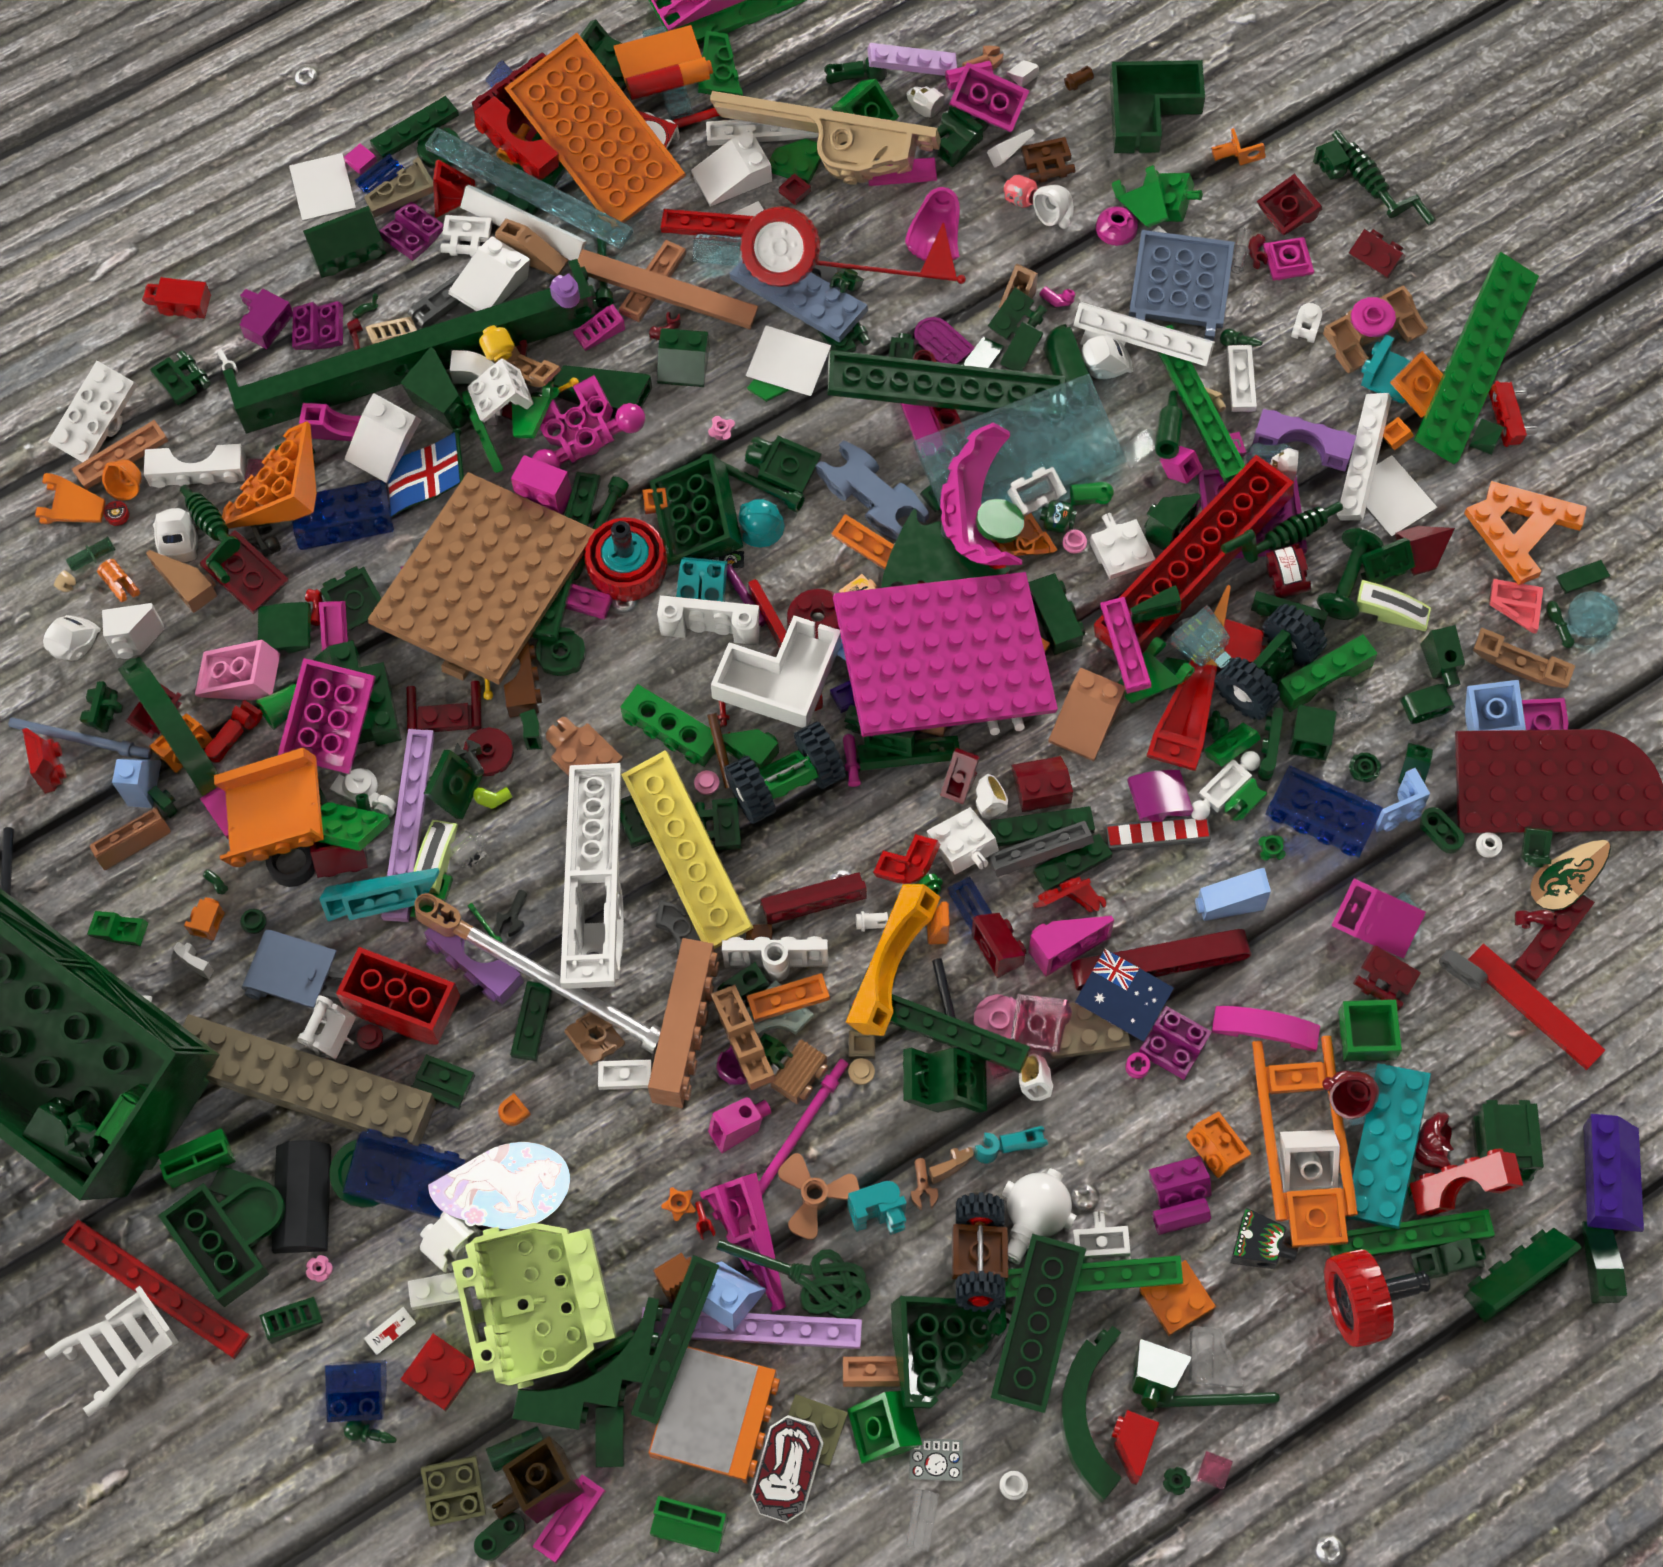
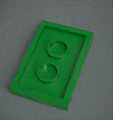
M327 802L321 807L324 840L318 842L361 851L390 824L389 815Z

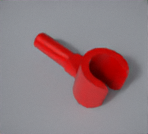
M696 1202L695 1206L699 1216L696 1229L700 1238L704 1240L703 1233L708 1230L715 1236V1229L712 1222L705 1216L702 1202Z

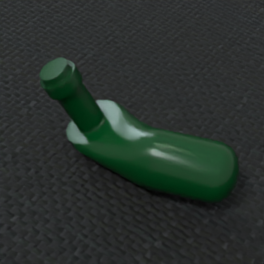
M374 293L372 295V302L361 304L352 312L353 317L359 319L365 313L377 309L378 294Z
M209 869L204 871L203 878L213 884L218 894L223 895L228 891V886L224 884L217 874Z

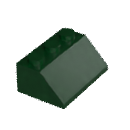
M369 206L303 231L312 259L321 278L333 276L340 271L356 267L363 262L377 259L381 255L386 254L382 238Z

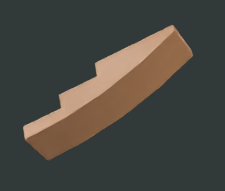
M733 985L710 994L750 1089L753 1090L776 1081L773 1070L765 1056L764 1048L754 1029L751 1017L736 986Z

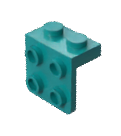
M1385 334L1381 342L1377 341L1371 352L1374 355L1372 359H1367L1362 367L1361 372L1364 373L1361 386L1376 393H1389L1392 400L1403 404L1406 400L1393 387L1390 381L1411 360L1391 352L1394 338Z

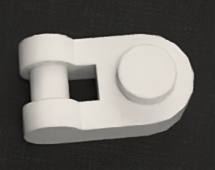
M1307 303L1300 307L1291 337L1296 339L1298 337L1306 338L1308 342L1314 343L1322 318V310L1318 305Z

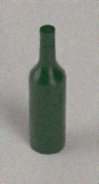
M1175 390L1169 392L1168 404L1159 413L1155 452L1163 459L1174 458L1179 453L1183 413L1177 407L1179 394Z

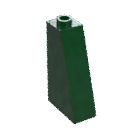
M563 365L560 372L552 380L554 382L553 387L559 388L569 383L571 378H577L580 383L595 375L613 409L611 415L613 419H615L617 410L623 404L632 403L642 408L652 390L651 375L577 366ZM573 387L560 392L557 396L580 405V400ZM604 406L596 408L595 412L600 413Z

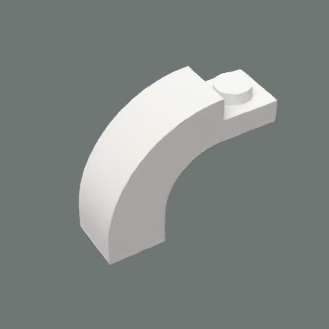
M452 350L450 373L453 384H471L492 367L494 363L485 356L475 352ZM502 409L487 420V425H497L498 416L502 415Z

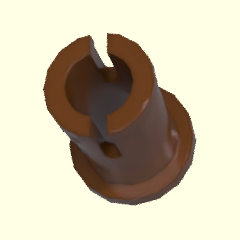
M1088 65L1073 74L1069 73L1064 78L1065 86L1069 91H1075L1078 89V86L1094 79V73Z

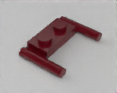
M480 681L471 682V705H468V703L418 706L417 709L416 687H406L407 734L408 729L443 732L468 729L479 730L482 728Z

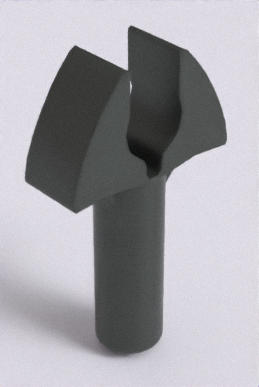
M466 739L469 749L467 752L462 750L457 743L454 753L468 762L476 776H482L484 769L476 758L477 755L482 754L481 746L474 741Z
M518 890L509 912L505 914L497 912L496 922L500 934L504 925L510 922V920L512 926L508 931L509 937L515 935L524 927V922L518 920V915L528 895L526 891Z

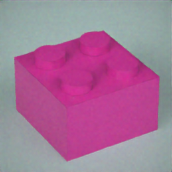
M524 455L511 477L514 493L563 515L572 491L568 472Z

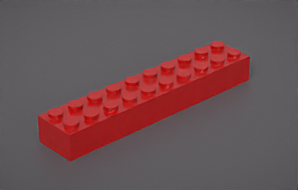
M1255 455L1120 596L1125 597L1131 616L1132 607L1172 586H1177L1181 599L1180 613L1133 624L1142 654L1146 651L1151 641L1155 637H1160L1242 551V546L1225 554L1221 549V545L1244 534L1249 529L1253 530L1255 535H1257L1293 497L1294 481L1258 455ZM1102 615L1094 623L1095 637L1114 651L1104 616Z

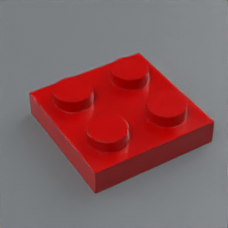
M433 1333L400 1380L446 1412L476 1369L472 1359Z

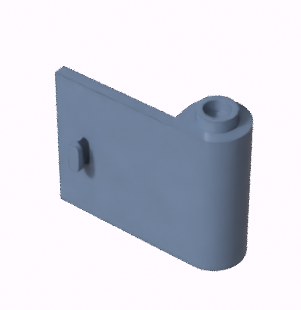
M265 930L241 988L245 991L247 997L259 1000L260 997H266L269 994L314 1009L316 999L322 991L337 951L276 931Z

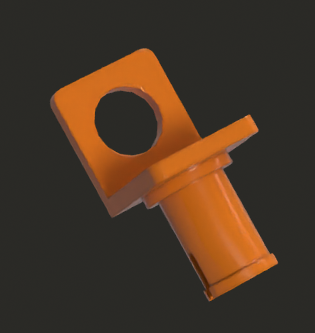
M1234 128L1231 129V142L1211 147L1215 161L1235 155L1240 166L1266 157L1264 143L1241 149ZM1253 151H1259V153L1255 156H1248V154Z

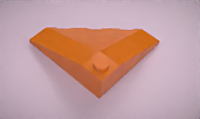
M308 421L287 430L283 435L286 440L277 451L273 448L261 462L264 464V467L258 472L257 476L254 477L251 474L240 487L243 491L242 494L237 497L234 503L229 501L226 504L222 517L228 529L292 521L314 512L317 493L311 426Z

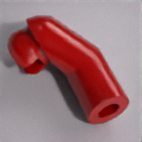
M308 589L305 600L313 602L311 624L320 626L319 602H323L322 594L318 589Z

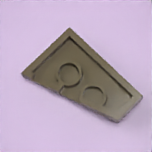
M418 156L413 160L412 166L406 170L404 168L399 170L397 177L390 182H383L364 196V199L375 218L404 206L411 201L413 202L434 193L433 180Z

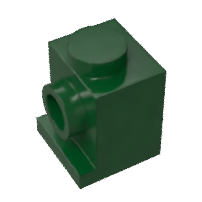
M1337 139L1316 147L1313 162L1315 165L1319 163L1322 172L1326 173L1329 179L1332 180L1334 178L1339 179L1347 173L1350 159Z

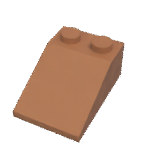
M1080 668L1070 687L1048 742L1095 761L1124 701L1125 686Z

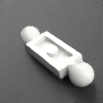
M1247 751L1241 756L1240 764L1234 759L1229 762L1199 792L1198 796L1203 801L1198 800L1192 803L1193 812L1191 816L1196 820H1204L1210 814V807L1218 812L1252 777L1248 771H1254L1259 767V755L1254 751Z

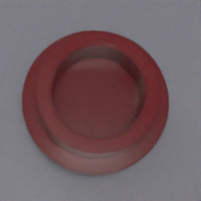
M365 1025L357 1033V1042L364 1050L377 1049L383 1042V1033L376 1025Z

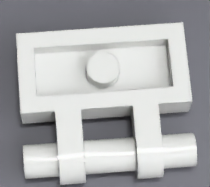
M446 215L442 235L444 240H450V244L441 243V253H450L451 256L470 254L473 257L481 247L479 246L480 242H486L490 239L492 229L491 218ZM459 241H471V244L459 245Z

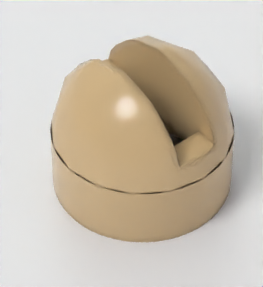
M65 570L57 576L54 582V587L63 592L72 591L73 587L70 585H76L75 578Z

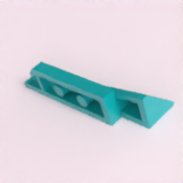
M439 868L328 886L324 889L319 900L328 922L344 915H348L350 921L415 906V900L418 896L429 893L439 875Z

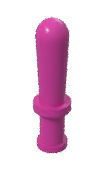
M846 734L843 737V746L847 763L845 764V770L848 771L849 777L848 786L856 787L861 784L858 776L860 764L856 758L855 738L852 734Z

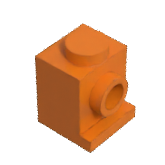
M205 897L204 900L200 899L197 907L195 906L192 909L190 915L191 922L186 921L184 927L190 935L214 941L225 912L218 901Z

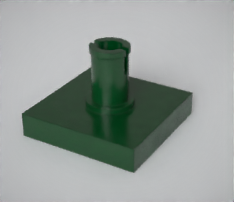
M444 750L432 776L429 777L430 781H427L424 794L454 818L463 819L472 801L473 793L478 788L483 775L476 776L468 763L453 751Z

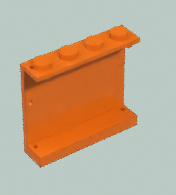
M305 748L214 775V785L226 793L230 851L227 854L220 855V860L233 867H243L248 862L266 860L271 855L286 854L291 852V849L309 847L314 842L324 840L316 756Z

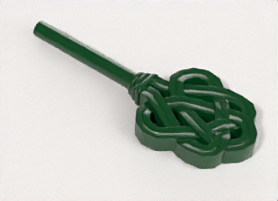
M721 1239L718 1241L717 1250L788 1275V1278L794 1284L802 1287L799 1295L800 1304L809 1314L819 1315L827 1312L835 1318L846 1319L852 1316L855 1310L864 1307L870 1300V1289L865 1282L866 1274L863 1268L855 1263L844 1262L839 1253L831 1249L821 1250L815 1254L810 1265H804L803 1263H793L790 1265ZM825 1259H828L832 1262L828 1264H820V1262ZM838 1273V1275L824 1276L823 1274ZM804 1275H806V1276L812 1275V1277H813L814 1280L810 1281V1280H809L807 1277H805ZM833 1286H842L843 1292L840 1293ZM818 1288H820L829 1298H831V1300H829ZM857 1291L860 1293L859 1299H856L855 1293ZM809 1295L818 1303V1305L813 1304L810 1301Z

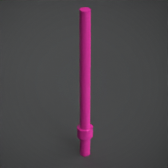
M839 1059L830 1075L826 1074L821 1082L822 1087L759 1180L761 1195L764 1194L778 1173L779 1168L785 1162L830 1092L836 1090L839 1085L838 1080L849 1065L845 1060Z

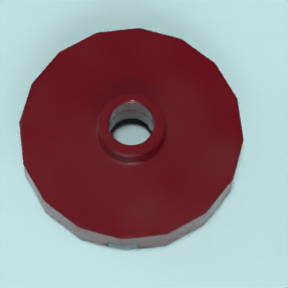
M488 727L479 729L468 737V740L474 741L481 746L482 754L477 755L476 758L484 769L483 776H494V774L503 772L509 767L513 760L514 750L512 741L506 733L497 728ZM465 741L463 750H466L468 752L469 749L467 747V742ZM486 748H492L490 752H484Z

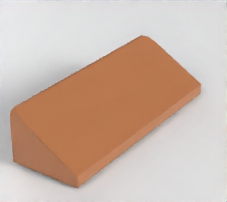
M155 807L92 843L90 848L103 870H107L170 834L171 830L158 808Z

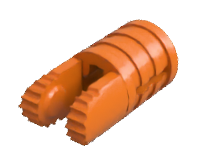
M106 560L98 567V575L109 586L120 602H124L127 599L126 593L122 588H125L132 597L141 594L137 586L125 574L116 560Z

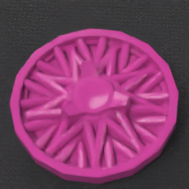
M1377 297L1361 299L1354 305L1351 311V322L1354 328L1368 337H1380L1392 330L1396 321L1393 307L1387 301Z

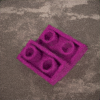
M411 201L396 211L395 219L380 229L379 233L385 242L413 261L439 237L443 231L444 224Z
M339 301L322 306H317L314 302L293 307L292 347L295 350H317L343 345V305Z
M1180 770L1151 771L1137 774L1127 779L1140 821L1163 822L1166 816H1190L1193 812Z
M1165 1006L1150 1034L1141 1046L1139 1053L1145 1054L1151 1062L1185 1080L1212 1031Z

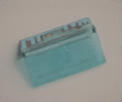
M697 234L693 241V262L737 266L740 262L741 237Z

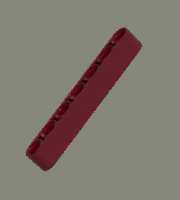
M1234 929L1113 953L1154 977L1238 962L1251 957L1244 929ZM1101 955L1078 959L1070 964L1077 991L1082 990Z

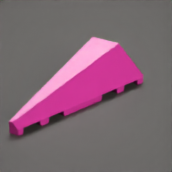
M757 1172L699 1192L703 1200L707 1199L714 1212L712 1215L715 1220H720L728 1233L726 1238L730 1243L775 1259ZM739 1258L746 1270L752 1271L759 1282L758 1284L766 1288L765 1294L773 1305L770 1308L772 1312L785 1308L786 1304L779 1272Z

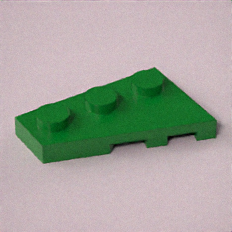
M705 31L702 57H705L706 61L710 60L713 74H710L709 80L699 82L698 93L711 95L712 91L743 96L728 34Z

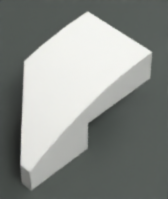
M177 942L173 949L179 958L193 971L210 979L214 970L209 962L195 956L197 951L192 944L186 943L183 945Z

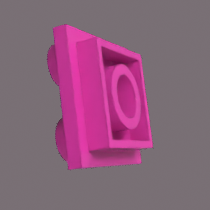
M1304 237L1263 243L1264 252L1268 255L1267 262L1273 281L1314 274ZM1290 254L1294 259H1286L1284 255Z

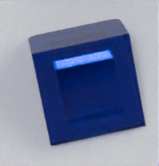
M501 60L485 80L493 87L497 82H501L513 71Z

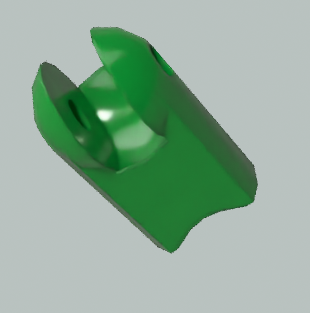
M1107 482L1070 485V500L1073 506L1096 503L1107 504L1114 495L1113 487Z
M1250 778L1225 803L1224 812H1228L1232 808L1239 810L1232 820H1242L1267 796V792L1259 789L1256 780Z

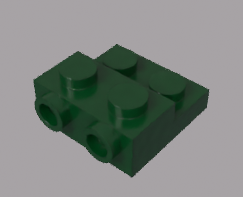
M355 566L344 573L345 577L339 580L332 578L322 584L323 588L320 589L326 602L345 601L347 632L367 622L369 616L382 599L365 567L358 569Z

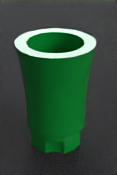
M294 683L278 692L256 700L259 709L263 713V717L273 730L288 718L296 688Z

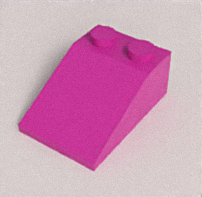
M1112 916L1053 921L1048 925L1041 924L1032 931L1029 954L1045 977L1108 940L1111 937L1114 918Z

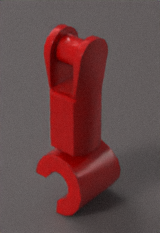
M243 700L240 708L235 705L231 719L228 720L216 737L205 748V753L214 763L220 762L229 751V748L233 746L244 732L242 726L246 729L255 727L262 718V711L246 700Z

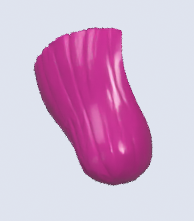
M938 187L931 190L925 197L908 229L905 239L908 250L913 255H916L917 258L926 261L942 223H945L952 259L956 260L960 257L958 250L960 204L955 192L946 187Z

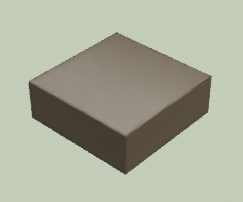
M849 1031V1059H875V1035H863L858 1031Z

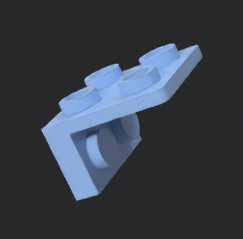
M1416 768L1405 773L1397 793L1400 802L1382 809L1374 827L1376 832L1385 830V832L1391 831L1400 822L1405 820L1411 822L1422 815L1421 813L1426 806L1430 792Z

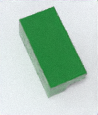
M222 1128L158 1154L161 1161L159 1166L164 1180L172 1188L216 1171L220 1165L228 1166L236 1162Z
M658 1496L653 1512L654 1519L650 1530L651 1536L719 1554L728 1522L727 1514Z

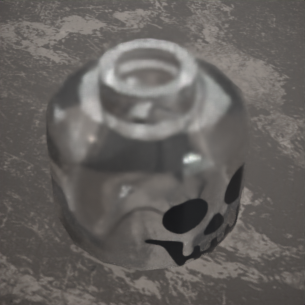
M464 831L450 844L451 852L449 855L461 868L465 866L473 868L487 855V849L484 846L487 841L478 831L475 834L470 831Z

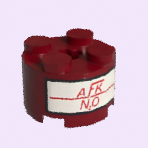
M1299 544L1266 553V568L1269 578H1273L1274 585L1272 587L1276 597L1284 599L1311 592V581H1306L1308 566Z

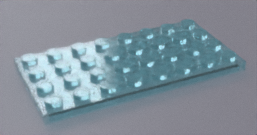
M1089 374L914 440L913 442L939 506L942 486L947 483L951 471L948 467L953 457L959 455L969 441L966 438L974 430L991 423H996L1010 431V437L1000 448L989 467L983 485L981 504L992 499H1002L1012 503L1007 493L1012 487L1010 484L1022 477L1024 480L1033 477L1031 473L1041 467H1045L1046 470L1054 467L1063 486L1066 487L1126 462ZM1046 480L1019 493L1022 502L1025 503L1051 489Z

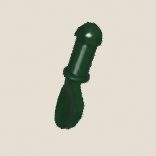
M1549 601L1546 607L1549 620L1557 624L1555 629L1559 632L1563 642L1562 645L1568 649L1572 648L1575 643L1574 638L1571 637L1567 623L1562 618L1561 610L1555 601Z

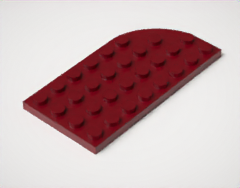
M1600 729L1455 732L1458 828L1463 833H1524L1525 827L1548 829L1553 832L1663 831V783L1655 765L1643 750L1621 735Z

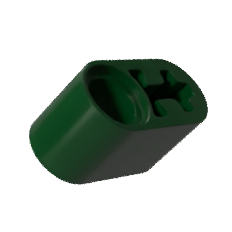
M1437 684L1409 693L1400 700L1411 724L1443 716L1455 708L1445 684Z

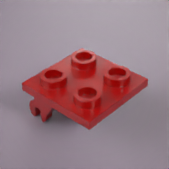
M1079 876L1060 884V890L1055 888L1037 896L1039 900L1032 904L1034 908H1038L1067 896L1084 907L1086 911L1093 912V910L1099 911L1100 904L1102 908H1105L1106 900L1104 897L1097 895L1090 885L1091 881L1089 878L1081 880Z

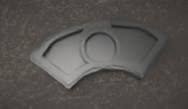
M659 901L656 927L666 930L673 936L677 944L678 955L682 938L701 941L688 913L684 909L670 902Z

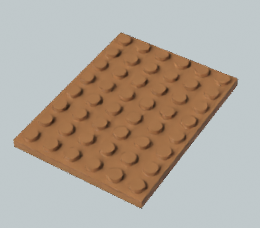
M468 472L369 616L368 622L370 625L500 685L584 555L588 539L595 529Z

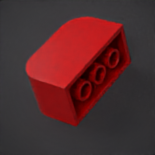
M358 947L336 992L343 1007L357 1017L431 1045L439 1043L460 999V993L454 982Z

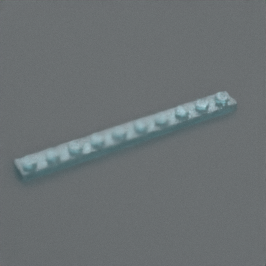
M438 127L425 143L426 150L620 250L633 233V228Z

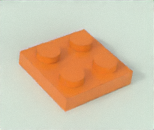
M1421 351L1390 383L1422 418L1426 414L1443 373Z
M1186 1260L1181 1262L1183 1284L1139 1288V1291L1168 1336L1191 1324L1216 1307Z

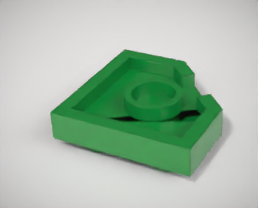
M806 138L775 148L769 160L773 174L788 179L795 173L807 184L811 182L822 161L817 150V142Z

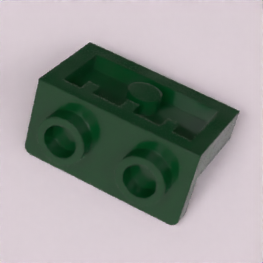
M1402 538L1361 555L1365 572L1361 573V578L1376 584L1385 582L1386 578L1391 576L1403 575L1407 573V570L1416 567L1410 540L1407 538Z

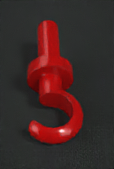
M719 701L720 715H718V719L721 721L720 728L727 726L730 715L726 714V703Z

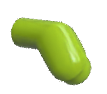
M507 787L497 793L484 788H477L473 793L474 799L479 805L491 809L513 798Z

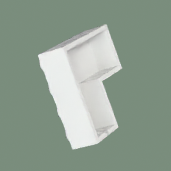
M793 616L777 657L728 643L711 683L712 698L801 728L808 726L840 649V630L819 624L818 639H816L815 622Z

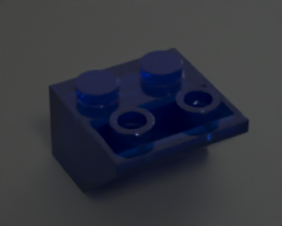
M386 1360L332 1362L325 1365L327 1422L383 1419L387 1392Z

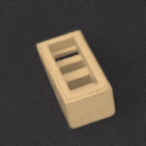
M411 317L376 323L365 327L371 344L407 334L403 328L405 326H408L410 332L417 330ZM399 329L401 334L396 335L395 330ZM390 332L392 336L387 337L386 333Z

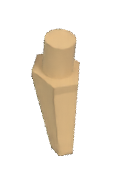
M1205 387L1218 412L1224 411L1226 406L1222 401L1224 397L1222 393Z

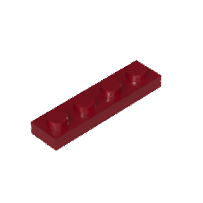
M1582 895L1568 908L1555 911L1554 913L1557 915L1554 920H1557L1556 924L1553 926L1544 925L1513 967L1536 982L1595 902Z

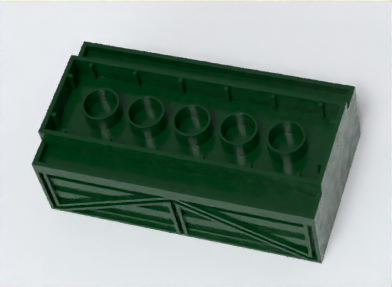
M0 888V1138L79 1201L127 1197L143 1171L154 1168L159 1160L158 1154L165 1151L210 1082L205 1077L220 1054ZM139 1083L148 1086L90 1176L22 1135L38 1107L54 1097H62L69 1100L77 1110L94 1100L105 1118L122 1093Z

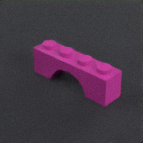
M303 403L299 424L306 421L310 423L312 439L352 441L361 416L341 414L331 409L327 404Z

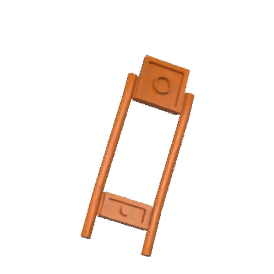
M1331 1036L1321 1037L1324 1063L1312 1062L1266 1067L1263 1042H1252L1275 1220H1289L1292 1248L1347 1244L1348 1236L1345 1216L1358 1215L1344 1121L1342 1116L1335 1113L1331 1103L1330 1108L1334 1132L1340 1145L1339 1164L1343 1188L1287 1191L1283 1193L1269 1093L1280 1094L1325 1090L1322 1086L1323 1080L1336 1074Z

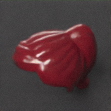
M1446 1112L1434 1114L1421 1127L1415 1158L1427 1167L1441 1169L1452 1165L1447 1158L1448 1151H1453L1454 1149L1450 1144L1452 1137V1128L1448 1124L1450 1116Z

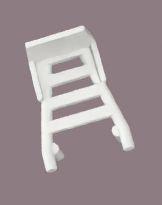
M140 1286L135 1289L137 1291L136 1294L105 1315L106 1320L68 1336L44 1351L50 1361L62 1352L69 1360H74L77 1357V1351L73 1346L81 1343L110 1386L104 1392L97 1391L94 1394L95 1400L83 1408L88 1417L101 1408L107 1407L110 1401L142 1368L178 1343L175 1335ZM145 1314L159 1335L150 1342L135 1318L140 1319ZM124 1324L143 1351L136 1359L132 1357L113 1328ZM103 1334L126 1367L119 1377L93 1341V1337Z

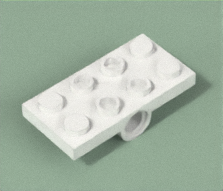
M96 361L48 442L81 462L96 455L106 437H112L120 430L123 423V418L120 414L138 384L101 362Z
M732 937L728 940H722L725 968H746L756 961L759 968L764 969L766 978L772 982L775 980L777 982L785 980L789 975L790 967H829L828 940H822L821 937H808L807 940H796L794 937H783L781 940H770L767 937L744 940L740 937Z

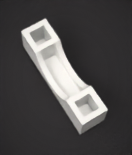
M241 444L217 445L208 458L197 463H184L177 460L169 448L145 449L144 476L149 486L161 488L167 485L183 486L200 483L210 485L216 482L236 483L237 481H245L246 455Z

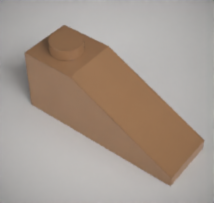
M149 550L146 552L151 564L193 613L217 597L213 588L216 584L208 574L203 575L198 568Z

